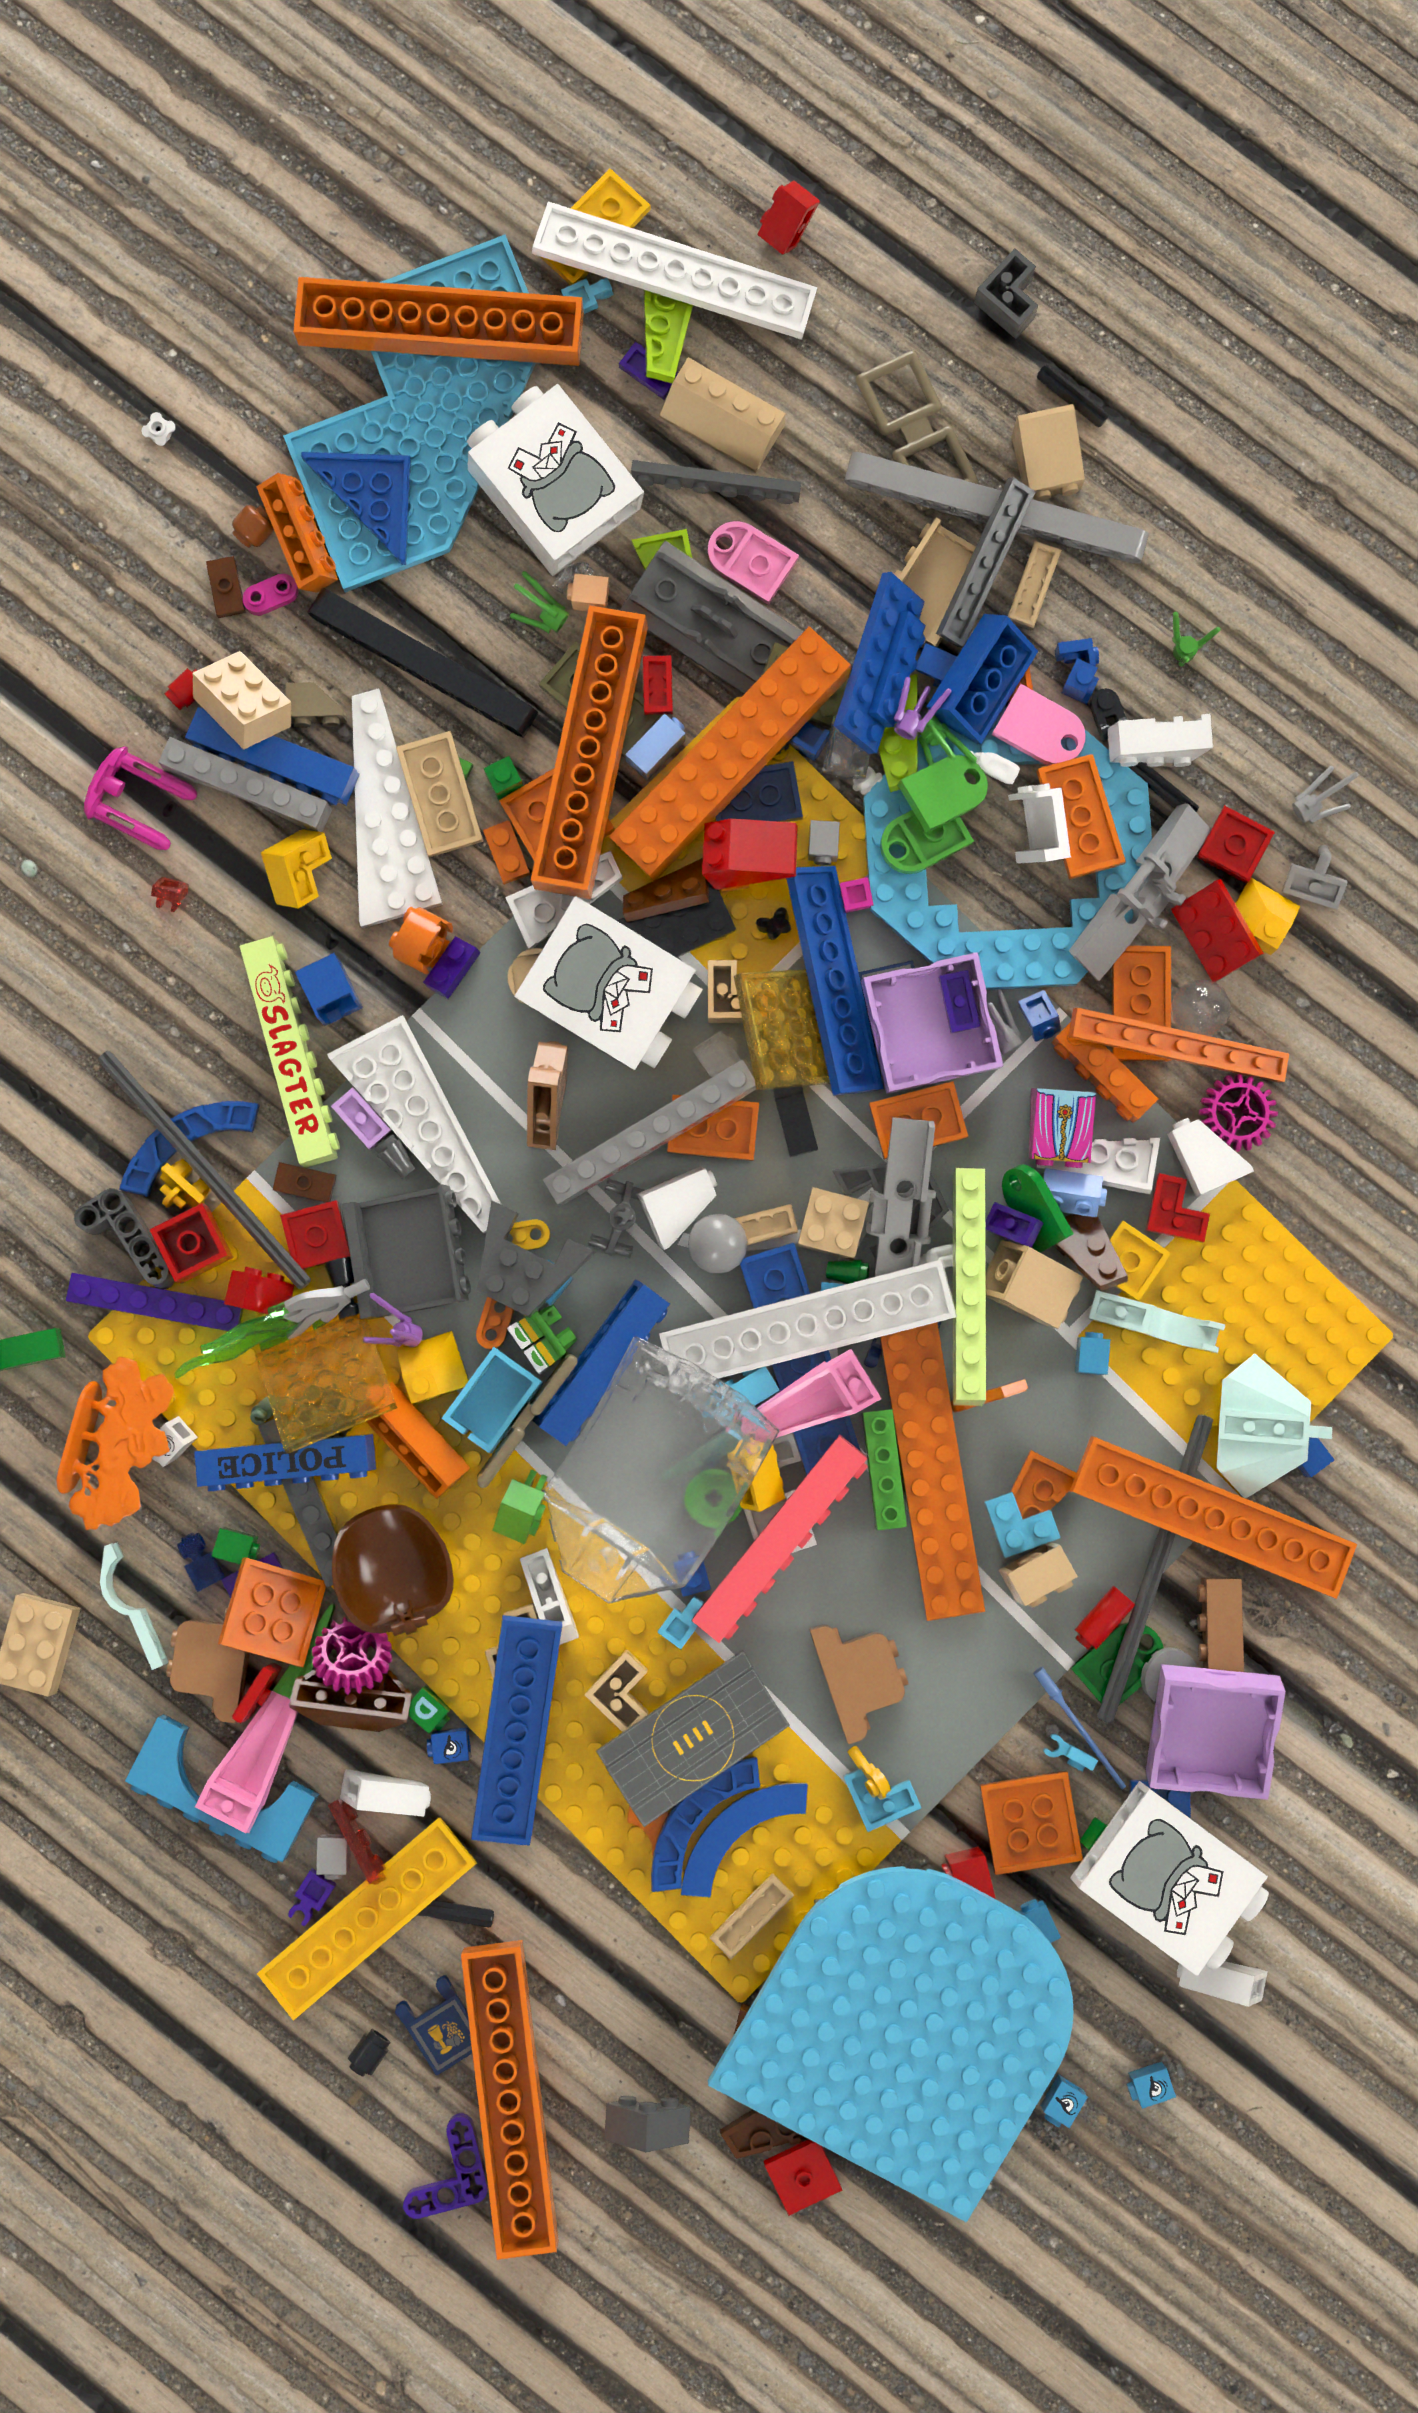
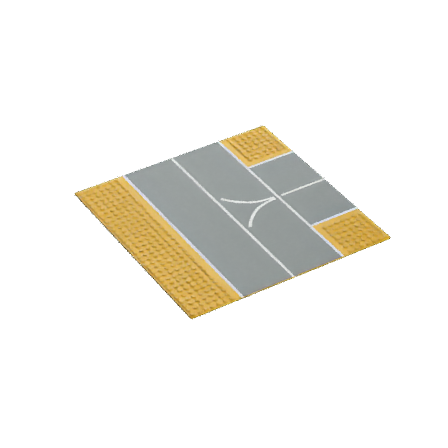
M736 697L611 820L615 829L741 697ZM789 744V748L786 751L783 749L781 754L775 755L765 766L794 762L803 814L802 820L790 821L798 825L796 867L821 866L814 864V861L808 860L811 820L840 822L837 862H831V865L828 866H836L839 885L842 882L868 877L864 816ZM704 830L659 878L703 858ZM608 835L603 840L600 855L611 851L623 879L590 905L617 921L624 918L623 895L651 883L653 880L620 850L609 838L610 835ZM786 878L749 884L747 889L721 893L719 889L736 927V931L677 957L696 969L690 982L703 990L685 1019L671 1011L659 1031L672 1038V1041L655 1068L640 1061L635 1070L631 1069L530 1006L520 1003L514 997L508 985V970L517 956L523 951L528 950L514 916L479 949L480 955L449 999L435 992L407 1020L501 1205L519 1214L515 1222L538 1219L549 1227V1242L544 1247L529 1250V1252L555 1263L568 1238L596 1252L571 1276L573 1280L553 1304L562 1316L560 1320L550 1326L554 1334L557 1335L569 1327L578 1339L566 1351L573 1354L576 1358L580 1356L635 1279L670 1303L667 1307L668 1311L665 1318L660 1323L654 1325L649 1332L650 1337L642 1347L637 1348L632 1355L633 1360L629 1367L624 1371L621 1370L615 1379L616 1383L613 1389L608 1394L602 1396L598 1402L597 1411L592 1417L586 1418L581 1425V1432L574 1441H570L567 1446L545 1432L531 1420L524 1429L525 1435L496 1476L486 1488H481L477 1483V1475L497 1447L492 1453H488L467 1438L470 1433H473L469 1430L467 1434H462L441 1419L462 1389L416 1405L413 1404L435 1430L443 1435L445 1441L456 1453L463 1457L466 1464L470 1467L456 1484L436 1499L358 1414L371 1397L391 1382L410 1401L397 1354V1349L405 1347V1345L397 1347L394 1345L363 1342L364 1337L393 1338L390 1330L393 1329L396 1323L400 1322V1319L394 1315L374 1319H360V1315L339 1320L337 1314L328 1323L320 1319L315 1321L300 1336L291 1340L287 1338L285 1330L292 1326L293 1321L243 1309L239 1333L112 1310L88 1334L89 1340L113 1364L116 1363L119 1356L136 1361L142 1381H145L150 1376L165 1375L167 1382L171 1383L174 1389V1394L167 1411L162 1414L168 1421L179 1416L198 1437L192 1443L198 1451L265 1444L258 1428L259 1425L254 1424L250 1418L253 1407L265 1397L293 1400L292 1413L287 1414V1417L298 1441L314 1440L307 1436V1433L301 1428L302 1423L299 1422V1417H301L300 1408L301 1406L303 1407L306 1398L320 1390L339 1392L345 1398H348L350 1405L353 1406V1416H355V1419L352 1422L351 1426L353 1427L351 1431H348L346 1436L373 1434L376 1469L367 1471V1477L350 1478L349 1473L339 1474V1479L321 1481V1476H313L337 1534H339L345 1523L355 1515L374 1507L397 1504L408 1506L423 1515L442 1538L450 1556L454 1577L453 1591L449 1602L443 1610L427 1619L428 1625L417 1628L418 1632L409 1635L403 1633L394 1636L393 1632H386L396 1654L483 1742H485L493 1677L485 1651L498 1646L502 1615L504 1613L534 1603L520 1558L545 1548L548 1549L571 1610L579 1638L559 1645L537 1798L721 1986L740 2003L744 2002L768 1978L795 1930L814 1906V1900L823 1899L838 1889L841 1883L872 1871L1042 1698L1046 1690L1033 1673L1038 1668L1043 1667L1054 1683H1056L1085 1654L1087 1649L1075 1639L1078 1633L1074 1629L1110 1588L1115 1586L1133 1603L1136 1601L1160 1528L1075 1494L1070 1490L1051 1509L1061 1537L1051 1542L1061 1545L1078 1577L1072 1580L1074 1584L1072 1587L1060 1593L1052 1591L1046 1594L1047 1600L1033 1608L1015 1601L999 1569L1040 1546L1004 1558L995 1531L992 1530L993 1526L984 1501L1010 1492L1029 1451L1032 1450L1077 1473L1090 1436H1094L1179 1471L1196 1418L1202 1414L1211 1417L1213 1423L1195 1478L1239 1496L1240 1493L1217 1469L1222 1380L1253 1354H1256L1311 1401V1422L1393 1338V1333L1237 1180L1196 1197L1167 1135L1174 1130L1172 1125L1177 1122L1157 1102L1135 1123H1132L1130 1120L1126 1121L1116 1112L1115 1109L1117 1107L1109 1099L1107 1101L1104 1100L1095 1091L1096 1087L1088 1079L1084 1080L1074 1070L1075 1066L1068 1059L1064 1060L1055 1052V1046L1051 1042L1060 1032L1049 1039L1035 1042L1032 1037L1031 1028L1019 1008L1018 1001L1042 991L1040 988L1001 989L1015 1025L1021 1034L1019 1037L1022 1041L1021 1044L1004 1055L1000 1051L1003 1067L886 1094L878 1054L875 1048L884 1089L874 1092L833 1096ZM927 878L928 906L954 905ZM784 907L789 916L788 921L790 922L791 930L788 933H781L776 939L771 940L768 938L767 933L758 930L756 921L759 918L771 919L778 908ZM870 908L846 913L858 972L913 960L915 968L931 965L914 947L908 945L894 933L892 928L881 918H877L870 911ZM957 908L959 932H980L981 930ZM551 935L534 948L543 949ZM708 960H737V989H766V1023H708ZM986 990L987 1008L988 1003H993L1004 1024L1008 1025L997 990ZM1049 997L1059 1015L1062 1031L1071 1022V1018ZM988 1008L989 1016L997 1032L1000 1028ZM786 1025L794 1051L818 1146L817 1151L794 1157L789 1156L768 1067L758 1037L759 1031L767 1034L779 1031L780 1026ZM556 1041L568 1046L567 1082L560 1114L556 1150L527 1146L528 1077L530 1068L534 1065L538 1042ZM740 1060L747 1061L761 1085L760 1088L738 1100L759 1102L754 1161L667 1153L668 1143L664 1144L609 1178L624 1184L626 1181L634 1183L633 1187L647 1190L701 1166L706 1168V1171L711 1170L717 1182V1186L714 1187L716 1192L714 1199L670 1248L665 1250L659 1247L640 1200L630 1198L629 1206L635 1212V1222L629 1229L622 1230L617 1241L633 1246V1251L623 1249L632 1253L631 1257L628 1258L614 1252L611 1256L605 1254L603 1249L588 1246L590 1240L598 1243V1241L590 1239L591 1234L609 1239L613 1227L609 1221V1213L613 1207L620 1204L622 1194L605 1190L606 1185L613 1186L606 1184L608 1180L606 1179L568 1203L558 1205L543 1179L672 1102L673 1095H684ZM348 1079L323 1102L324 1106L328 1105L332 1116V1122L328 1123L331 1133H336L340 1149L336 1150L338 1158L307 1167L308 1169L337 1175L331 1201L337 1200L339 1203L345 1231L346 1226L342 1207L344 1203H361L437 1188L440 1185L403 1142L402 1144L412 1164L415 1166V1169L404 1178H401L398 1173L377 1157L379 1154L375 1148L391 1135H394L397 1140L399 1139L391 1128L392 1132L373 1149L369 1150L331 1106L352 1087L356 1090ZM954 1081L968 1138L933 1147L930 1171L949 1211L929 1230L928 1236L931 1237L930 1244L921 1245L920 1257L931 1248L953 1243V1174L956 1168L985 1169V1220L994 1202L1008 1207L1002 1191V1179L1006 1171L1021 1164L1028 1165L1036 1170V1159L1029 1158L1031 1088L1096 1093L1092 1142L1095 1139L1123 1141L1126 1138H1136V1140L1160 1138L1151 1193L1145 1194L1102 1185L1103 1189H1107L1105 1206H1099L1097 1215L1109 1239L1121 1221H1125L1171 1252V1255L1139 1302L1154 1305L1166 1311L1187 1317L1225 1324L1224 1331L1219 1330L1215 1344L1216 1347H1219L1218 1354L1174 1344L1146 1334L1090 1320L1089 1315L1096 1290H1100L1077 1269V1266L1066 1255L1063 1256L1057 1250L1056 1245L1043 1251L1042 1254L1083 1276L1080 1290L1073 1297L1068 1308L1067 1317L1061 1323L1059 1329L1043 1325L986 1297V1390L1023 1379L1026 1380L1028 1389L1025 1392L983 1404V1406H976L955 1413L952 1412L985 1612L931 1621L926 1620L898 1451L907 1527L876 1530L867 1467L858 1479L852 1477L846 1484L849 1491L839 1503L834 1499L827 1509L831 1513L821 1526L815 1523L812 1527L817 1545L790 1554L794 1557L793 1561L784 1572L780 1568L772 1577L776 1582L766 1594L760 1592L754 1601L758 1604L748 1617H745L743 1614L736 1622L739 1628L729 1640L724 1637L718 1643L700 1627H697L683 1648L679 1649L658 1633V1630L675 1607L683 1612L694 1595L705 1603L754 1542L743 1508L735 1520L726 1526L709 1528L693 1519L686 1507V1490L696 1475L709 1469H721L733 1476L729 1456L717 1459L666 1481H660V1476L770 1399H766L729 1421L727 1416L721 1419L713 1405L718 1401L715 1395L720 1393L717 1387L731 1379L734 1383L745 1378L742 1373L673 1390L659 1333L754 1309L740 1264L728 1272L709 1273L698 1267L691 1258L688 1248L689 1233L697 1221L706 1215L727 1214L735 1219L791 1204L798 1233L748 1245L744 1258L795 1243L810 1294L821 1291L822 1282L845 1284L826 1278L828 1261L834 1262L848 1259L797 1246L812 1188L844 1195L832 1170L887 1163V1159L884 1160L869 1107L870 1102ZM291 1135L234 1190L289 1254L280 1215L325 1203L272 1190L279 1162L303 1167L298 1162ZM1038 1172L1044 1178V1173ZM1158 1173L1187 1179L1182 1208L1210 1214L1205 1242L1200 1243L1146 1231ZM870 1184L848 1196L869 1202L854 1260L863 1259V1262L870 1263L869 1278H873L876 1260L870 1248L878 1244V1236H873L866 1232L867 1222H872L874 1204L869 1200L870 1191H874ZM221 1203L212 1211V1214L234 1258L182 1284L175 1282L170 1288L164 1290L225 1301L232 1270L244 1272L245 1267L262 1270L261 1276L267 1277L268 1272L285 1276L284 1282L293 1283L227 1207ZM457 1204L454 1207L455 1219H458L461 1225V1236H458L460 1247L464 1249L466 1255V1264L463 1265L464 1274L469 1278L471 1292L468 1294L469 1301L402 1314L411 1317L412 1323L421 1327L423 1332L421 1341L453 1331L468 1380H470L491 1351L482 1347L476 1339L477 1327L487 1298L486 1295L477 1291L486 1232L483 1233ZM1062 1212L1063 1215H1064V1217L1067 1216V1215L1072 1214V1213ZM535 1229L531 1232L533 1240H538L541 1237L540 1230ZM986 1230L985 1273L1000 1241L1012 1242ZM508 1235L506 1240L512 1243L513 1237ZM324 1264L304 1269L305 1273L311 1278V1282L303 1289L295 1286L292 1297L313 1290L333 1288ZM156 1266L155 1269L159 1275L157 1279H160L162 1277V1270ZM953 1266L944 1269L953 1299ZM143 1279L138 1284L142 1286L156 1288L150 1283H148L145 1279ZM1115 1286L1102 1291L1134 1300ZM354 1296V1302L358 1303L357 1296ZM499 1302L496 1303V1312H503L505 1305ZM545 1302V1303L538 1309V1311H541L542 1309H544V1308H546V1307H548V1306H551V1305H549L547 1302ZM514 1310L510 1326L526 1316ZM953 1318L942 1321L939 1335L950 1401H953ZM489 1330L486 1333V1337L492 1341L497 1337V1333L495 1330ZM509 1331L504 1343L497 1348L543 1381L529 1403L563 1359L561 1358L540 1375ZM1085 1332L1103 1333V1339H1111L1108 1375L1075 1373L1077 1338L1085 1337ZM544 1336L543 1338H541L539 1341H537L536 1343H534L533 1345H531L530 1347L534 1346L535 1344H537L538 1342H540L541 1340H543V1339L545 1338V1336ZM873 1339L829 1350L831 1359H834L852 1349L881 1397L879 1401L856 1414L849 1415L860 1450L865 1455L866 1447L861 1413L892 1409L882 1351L876 1367L869 1368L864 1365L865 1357ZM772 1365L766 1366L778 1386ZM324 1405L318 1409L316 1420L321 1427L330 1428L336 1424L338 1413L333 1406ZM276 1412L265 1423L284 1415V1413ZM507 1432V1433L505 1434V1436L502 1438V1440L500 1441V1443H501V1442L503 1441V1439L506 1437V1435L508 1434V1432ZM802 1461L779 1468L784 1484V1493L795 1490L807 1476ZM534 1470L537 1474L532 1488H536L542 1474L548 1476L542 1490L545 1493L542 1504L546 1508L535 1536L529 1534L526 1543L522 1544L492 1530L501 1501L512 1479L525 1484L530 1471ZM264 1481L253 1482L254 1487L236 1489V1483L231 1484L321 1576L283 1484L264 1486ZM712 1490L711 1495H706V1501H710L712 1507H717L718 1502H723V1496L718 1495V1490ZM1177 1534L1175 1535L1163 1573L1194 1541ZM695 1551L696 1556L702 1555L711 1589L683 1597L673 1563L679 1561L678 1555ZM819 1625H828L831 1628L837 1627L842 1642L872 1632L882 1633L888 1641L894 1639L899 1656L894 1658L897 1668H904L909 1685L904 1686L905 1694L901 1701L866 1714L871 1729L867 1730L866 1736L861 1741L849 1745L809 1630ZM626 1649L648 1669L647 1673L629 1691L649 1711L648 1714L743 1650L775 1704L790 1724L789 1727L743 1758L757 1757L760 1787L737 1793L721 1801L709 1811L696 1830L693 1831L683 1860L682 1882L687 1862L701 1834L721 1811L743 1796L776 1784L807 1783L806 1814H789L770 1818L742 1834L731 1845L718 1866L712 1884L711 1897L681 1895L682 1888L658 1892L651 1891L652 1844L648 1835L639 1826L627 1822L629 1804L596 1752L597 1749L621 1734L622 1731L585 1696V1693ZM853 1746H857L868 1763H872L875 1768H878L883 1773L890 1787L909 1779L922 1808L867 1832L843 1775L859 1769L847 1751ZM773 1873L794 1896L730 1960L710 1939V1936Z

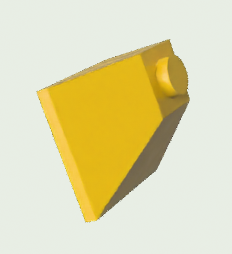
M1253 878L1246 884L1235 902L1260 948L1270 956L1279 948L1300 908L1296 903Z
M453 1331L423 1340L415 1347L405 1346L397 1349L402 1377L411 1404L416 1405L463 1389L469 1381Z

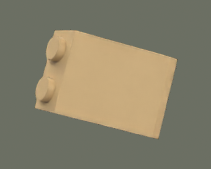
M1070 404L1017 416L1011 438L1021 481L1035 491L1032 499L1042 502L1050 499L1052 495L1062 494L1063 496H1070L1076 494L1082 488L1085 477L1074 405Z
M1001 1240L985 1273L986 1297L1043 1325L1059 1329L1061 1323L1067 1317L1068 1308L1073 1297L1080 1290L1083 1276L1029 1246Z

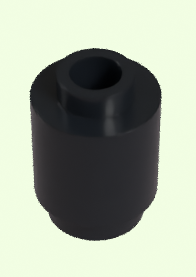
M371 2029L368 2034L365 2033L349 2055L350 2069L362 2077L365 2074L372 2075L388 2053L387 2047L391 2042L378 2031Z

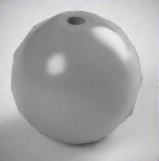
M712 1214L702 1217L694 1224L689 1233L688 1248L691 1258L698 1267L709 1273H723L733 1270L742 1262L746 1255L748 1241L744 1228L736 1219L727 1214Z

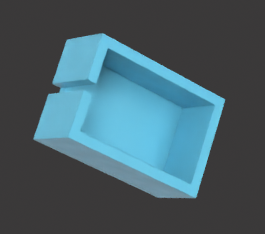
M493 1347L441 1419L462 1434H467L469 1430L473 1433H470L467 1438L486 1452L492 1453L508 1432L517 1416L540 1388L543 1381L502 1351Z

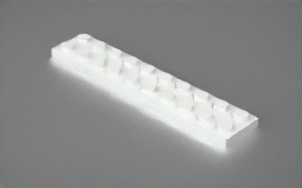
M551 202L547 203L532 247V254L801 340L817 290L815 286Z
M938 1260L659 1333L673 1390L944 1321L957 1317L943 1261Z

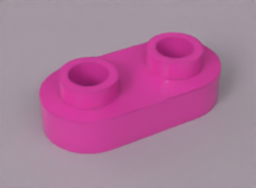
M278 574L248 587L243 594V603L249 613L261 616L292 603L297 598L299 589L292 576ZM281 584H287V589L284 591H279L278 587ZM255 595H261V600L258 602H253L252 598Z

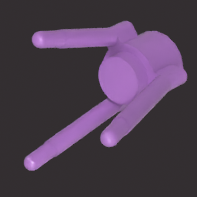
M906 677L898 711L894 717V720L897 722L894 731L905 739L914 740L918 732L923 733L926 724L951 694V689H946L922 719L919 712L928 697L931 687H925L914 710L908 709L904 713L911 681L909 677Z
M370 1293L371 1299L400 1319V1322L396 1323L393 1329L390 1330L393 1338L364 1337L363 1342L394 1345L397 1347L401 1345L408 1347L417 1346L423 1336L421 1327L413 1324L411 1317L402 1314L375 1293Z

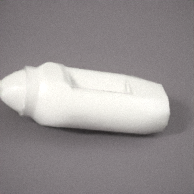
M970 751L977 758L976 764L980 765L985 774L1006 784L1014 783L1020 770L1017 764L992 752L974 753Z
M953 1243L931 1248L920 1257L919 1265L942 1260L944 1268L953 1266Z

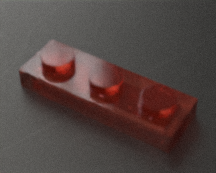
M339 1799L329 1804L328 1807L368 1883L377 1885L384 1881L386 1877L383 1871L386 1870V1867L378 1854L374 1855L369 1845L372 1844L371 1838L364 1828H359L355 1820L358 1818L356 1810Z

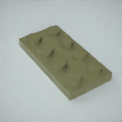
M576 641L539 683V687L566 710L581 646ZM636 691L634 692L621 754L625 759V754L662 717V715H644V698Z

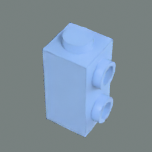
M664 714L625 754L626 762L647 781L686 741L684 725L677 718L672 717L670 719Z
M1045 1168L1043 1179L1062 1212L1097 1217L1099 1206H1105L1107 1189L1102 1188L1103 1176Z

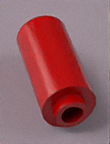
M1112 1586L1074 1629L1078 1633L1075 1639L1087 1650L1091 1646L1097 1650L1136 1605L1119 1589Z

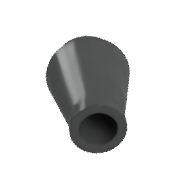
M391 1135L375 1148L379 1154L377 1157L398 1173L401 1178H404L415 1169L400 1138L397 1140L394 1135Z

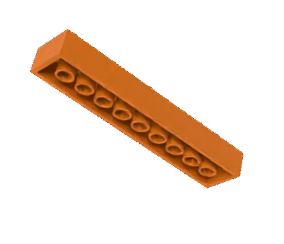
M298 277L293 332L299 346L579 366L584 308L582 297Z
M589 605L531 876V882L536 890L577 896L585 899H591L648 630L646 615Z
M809 626L614 830L609 838L653 881L657 880L704 830V823L712 822L730 801L741 792L843 685L850 676L851 664Z
M523 1940L464 1947L461 1953L496 2258L500 2260L557 2252L559 2239Z

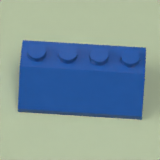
M983 614L926 707L930 710L946 689H951V694L934 716L942 724L945 723L948 728L977 744H982L1038 653V650L1008 616Z

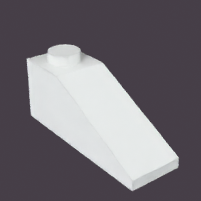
M545 1548L520 1558L539 1619L562 1622L560 1645L579 1638L571 1610L548 1549Z

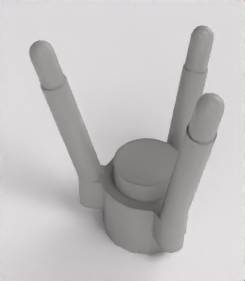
M1329 766L1303 793L1295 797L1296 802L1292 804V807L1301 822L1305 823L1309 820L1313 824L1321 818L1350 809V804H1344L1319 812L1323 808L1321 801L1359 776L1358 772H1354L1320 795L1312 794L1310 796L1334 770L1333 766Z
M998 989L997 995L1008 1025L1004 1024L993 1003H988V1008L1000 1028L996 1035L1000 1051L1004 1055L1021 1044L1022 1041L1019 1037L1021 1034L1015 1025L1001 989Z

